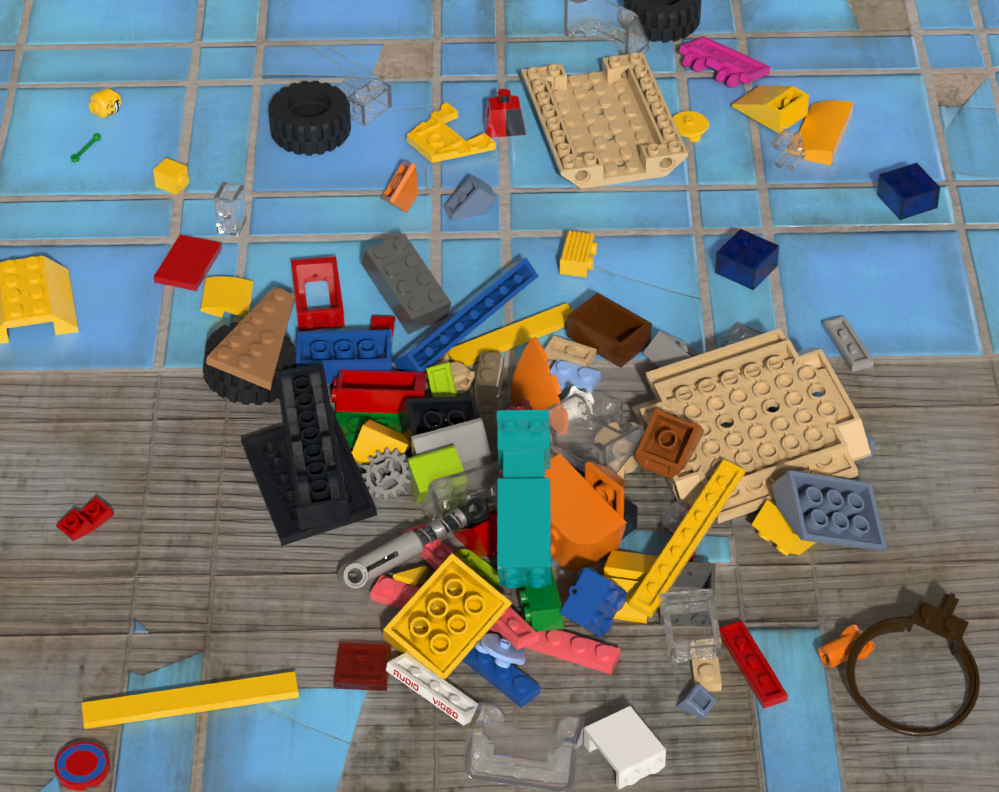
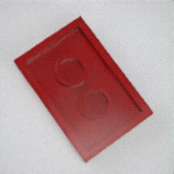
M179 235L154 275V282L197 291L221 252L222 243Z

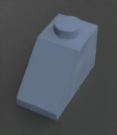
M472 175L449 199L444 208L450 219L455 221L484 214L498 198L489 184Z

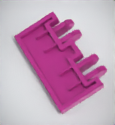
M705 36L681 45L679 53L685 55L682 61L683 66H693V70L696 72H701L711 67L719 71L716 81L719 83L727 81V86L730 88L741 85L742 82L748 84L769 75L771 66Z

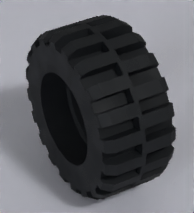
M624 0V22L627 28L635 36L639 35L641 39H649L651 42L662 41V43H668V41L672 40L673 42L679 41L680 38L688 37L699 26L701 0Z
M302 81L299 84L292 83L289 87L285 86L277 92L269 103L271 137L278 146L283 147L287 152L292 151L294 154H306V156H312V154L317 153L321 155L325 151L331 152L335 150L336 146L340 147L350 135L351 116L349 100L343 91L336 86L332 87L330 83H320L319 81Z
M233 322L229 326L223 325L218 330H215L207 339L203 363V377L209 388L213 392L217 391L218 396L223 399L226 397L230 402H242V405H249V403L262 405L264 402L271 403L276 398L279 399L276 372L273 377L271 390H268L206 364L207 356L239 323ZM286 335L284 336L276 371L295 368L296 350L290 339L286 338Z

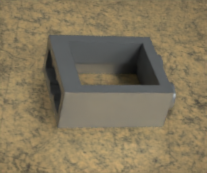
M687 562L672 586L708 588L707 606L668 604V592L661 602L660 624L713 627L716 564Z

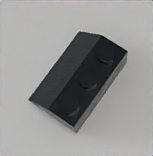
M475 396L405 399L398 411L402 434L410 443L411 436L479 418Z

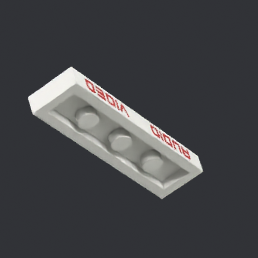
M407 653L387 662L386 671L463 726L482 716L483 707Z

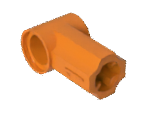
M851 625L842 632L839 638L819 647L818 655L820 656L821 663L826 668H833L847 661L852 645L863 631L857 625ZM871 640L862 648L857 660L866 658L873 651L874 643Z

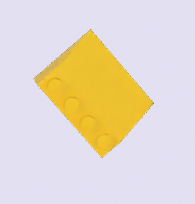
M452 553L383 629V639L401 654L407 653L439 677L446 680L476 646L477 641L482 639L512 605V602Z

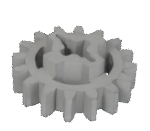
M386 449L384 455L377 451V458L369 457L370 465H363L367 473L361 475L371 497L375 496L378 502H381L384 498L387 503H390L392 497L399 501V494L407 495L406 487H412L407 462L408 457L405 454L401 455L398 450H395L392 454L389 449ZM400 465L402 467V474L399 473L401 470V468L399 467Z

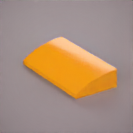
M829 100L811 104L789 157L832 165L852 118L854 102Z

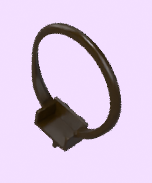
M945 593L938 608L920 600L913 614L887 618L871 625L860 634L852 645L846 666L850 691L864 713L884 728L908 736L924 737L938 735L961 724L973 710L979 694V671L971 651L963 640V635L969 622L952 615L959 602V599L955 598V594L950 593L949 595ZM916 624L954 642L955 644L951 652L955 653L957 651L955 657L963 667L969 684L968 696L961 711L949 722L928 729V727L913 728L899 725L878 714L867 703L865 698L861 697L855 679V667L859 653L873 638L888 633L904 632L905 628H907L906 631L910 632L913 625Z

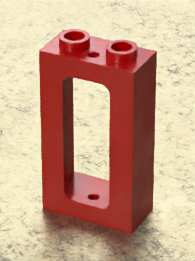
M336 256L291 260L298 331L345 327ZM326 281L330 308L308 310L305 283Z
M340 369L339 377L334 378L332 402L336 403V412L399 414L398 411L405 399L425 398L426 372Z

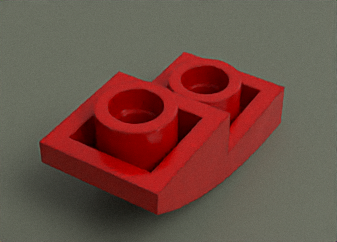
M94 497L81 511L78 512L75 509L70 511L56 527L74 541L100 527L114 513L97 497Z

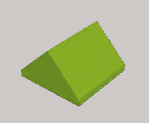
M454 445L407 458L416 504L463 490L467 477Z

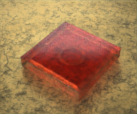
M339 642L333 682L334 689L387 691L389 673L386 671L387 662L391 661L392 645Z

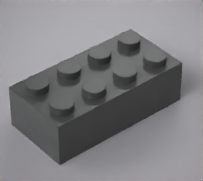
M405 233L365 249L362 266L407 334L441 321L448 316L451 301Z

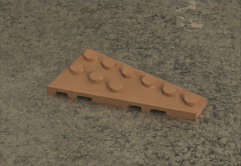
M274 287L207 356L206 364L271 390L295 295L284 289Z

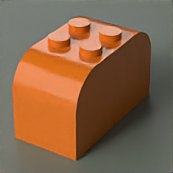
M559 453L551 459V469H545V478H550L551 557L561 567L579 572L582 568H592L609 557L611 550H619L627 522Z

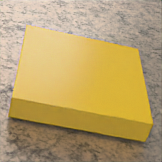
M611 550L604 567V575L643 581L659 556Z

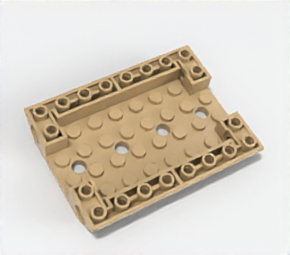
M643 52L605 57L602 62V72H591L581 75L567 76L562 64L521 69V74L561 176L581 189L665 177L688 157V151Z

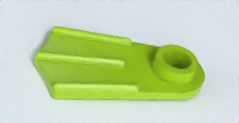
M461 549L455 553L474 572L492 587L496 588L499 578L498 571L468 549Z

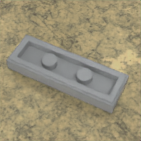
M845 316L823 321L825 332L851 372L873 367L874 360Z

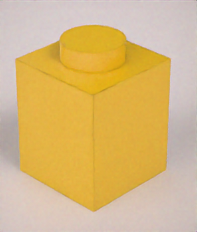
M166 158L153 169L155 187L177 195L189 184L188 167L186 165Z

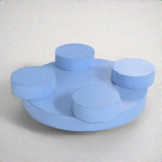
M485 634L481 641H477L475 646L479 652L495 657V663L503 668H509L511 663L523 665L526 661L525 652L522 648L516 650L510 641L498 634Z

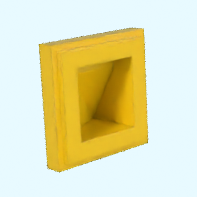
M422 566L393 575V578L414 586L421 585L426 581L429 567Z

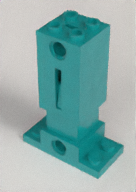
M497 410L499 469L503 470V479H498L497 569L499 586L504 585V587L511 589L518 588L520 585L544 588L546 585H552L550 478H545V469H551L549 410Z

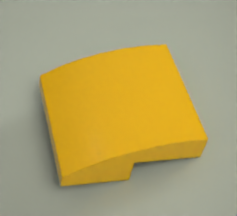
M223 276L206 278L200 311L221 318L224 311L245 317L250 310L254 281Z

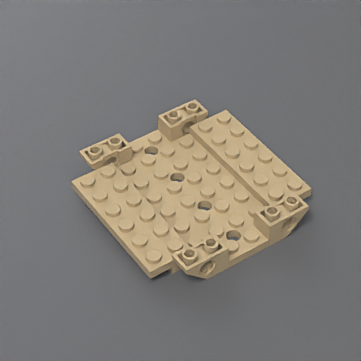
M780 328L646 372V380L656 399L632 407L644 433L655 409L664 411L666 414L684 421L699 424L704 430L700 442L684 469L674 477L667 478L684 516L687 515L723 459L746 470L744 477L717 516L716 520L718 523L760 510L767 500L775 501L772 485L788 470L851 479L858 476V469L854 461L871 456L861 418L823 350L810 347L796 352L790 339L786 340ZM814 392L824 393L821 397H815L812 394ZM769 407H775L779 410L776 412H768L766 409H768ZM725 422L733 424L729 428H724L720 426L722 423Z

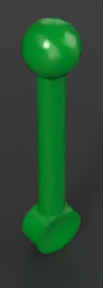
M95 133L93 138L77 154L71 155V161L74 163L80 160L79 157L94 142L100 141L101 135Z

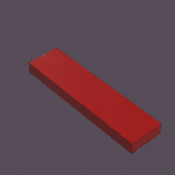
M743 621L718 627L719 637L762 708L786 702L788 700L787 692Z

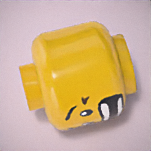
M110 88L102 89L91 95L89 109L97 117L107 118L118 113L122 103L121 98L116 91Z

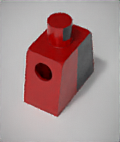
M500 89L498 97H490L487 101L483 126L485 134L490 138L526 135L519 98L516 95L511 96V91L508 89Z

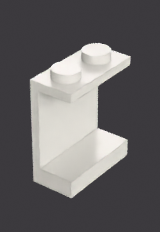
M631 706L584 727V746L589 752L599 749L616 771V787L618 789L627 785H633L638 780L650 774L658 773L665 767L666 749Z

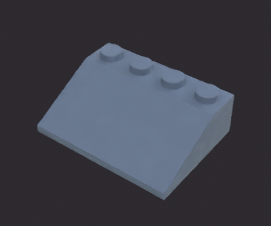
M788 470L772 485L777 508L801 540L882 552L887 550L871 483Z

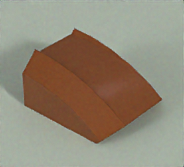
M655 409L637 448L635 457L643 469L670 479L684 469L700 442L704 430L699 424L684 421L666 414L664 411Z

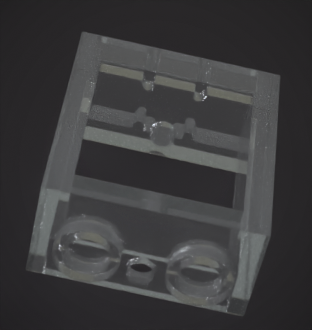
M712 588L660 593L659 609L668 662L682 663L691 659L702 658L710 660L720 657L722 642ZM708 612L711 639L674 642L670 615Z

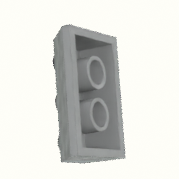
M660 330L643 352L650 359L649 364L656 369L700 355L684 340Z
M481 418L411 436L412 457L454 445L467 479L492 472V454Z

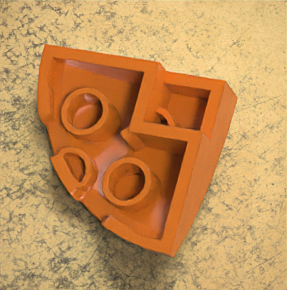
M534 337L531 338L518 361L513 375L510 399L520 410H549L550 430L565 436L568 435L566 410L562 408L558 397L561 389L555 375L551 376L550 368L547 364L549 360L538 339Z

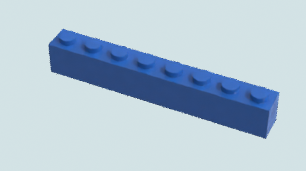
M523 258L508 266L394 359L393 363L398 370L424 372L426 368L430 367L534 281L538 274L528 259Z

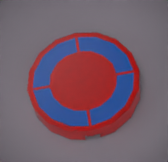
M90 742L74 743L64 748L57 755L54 762L55 775L59 783L67 789L76 791L86 790V787L92 785L93 788L100 785L107 778L110 771L109 757L104 748Z

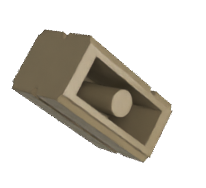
M483 352L480 354L474 385L476 403L479 406L496 407L499 405L504 378V355L501 353Z

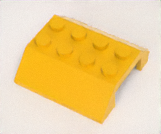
M32 256L0 262V344L9 342L7 328L53 321L55 335L79 332L69 269L45 256Z

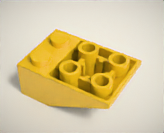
M760 85L734 102L732 107L780 134L808 115L809 94L794 86Z

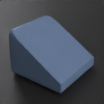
M696 683L685 693L676 706L703 720L718 700L700 683Z

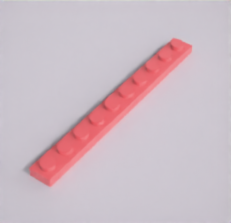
M381 575L371 590L370 597L371 600L402 609L421 587ZM493 626L486 633L501 635ZM558 629L537 632L539 634V641L525 647L608 674H612L621 656V649Z

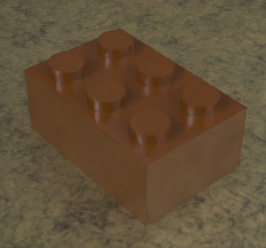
M598 292L567 316L568 338L579 344L597 349L599 356L620 368L651 343V322Z

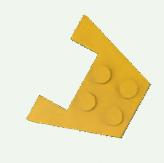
M448 102L441 105L440 111H434L427 122H421L406 135L407 143L431 163L496 149V142L485 133L466 141L447 126L446 123L458 118V111Z

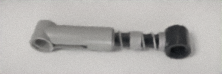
M481 498L463 500L456 509L452 510V514L447 513L443 519L438 518L427 524L426 528L417 529V533L410 530L358 559L342 565L337 573L338 582L345 588L358 589L363 587L367 582L422 553L426 544H433L434 540L439 541L445 538L447 533L450 532L452 534V530L458 527L463 528L473 523L483 522L489 512L487 503ZM472 504L477 508V514L474 518L469 514V507ZM382 558H385V560H383V561L379 562L378 564H376V565H374V566H372V567L366 569L367 566H369V565H371V564H373V563L379 561V560L382 559ZM351 569H355L358 575L354 583L348 579V573Z

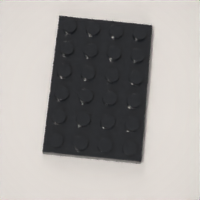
M333 410L332 416L351 522L300 530L284 426L241 439L243 450L281 546L377 516L375 504Z

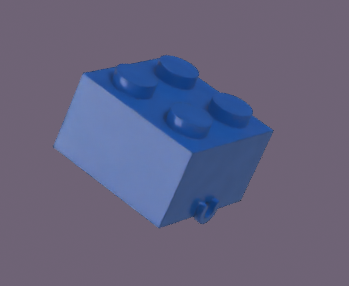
M585 567L576 585L570 587V596L560 614L583 629L603 638L604 634H607L612 628L613 618L617 611L623 608L627 592L609 579ZM573 589L577 590L576 594L572 593Z

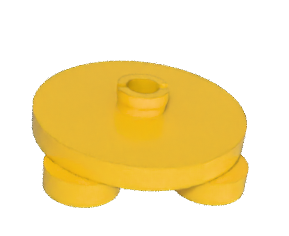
M693 111L680 112L672 117L680 135L688 137L692 142L700 141L701 135L707 131L710 124L704 115Z

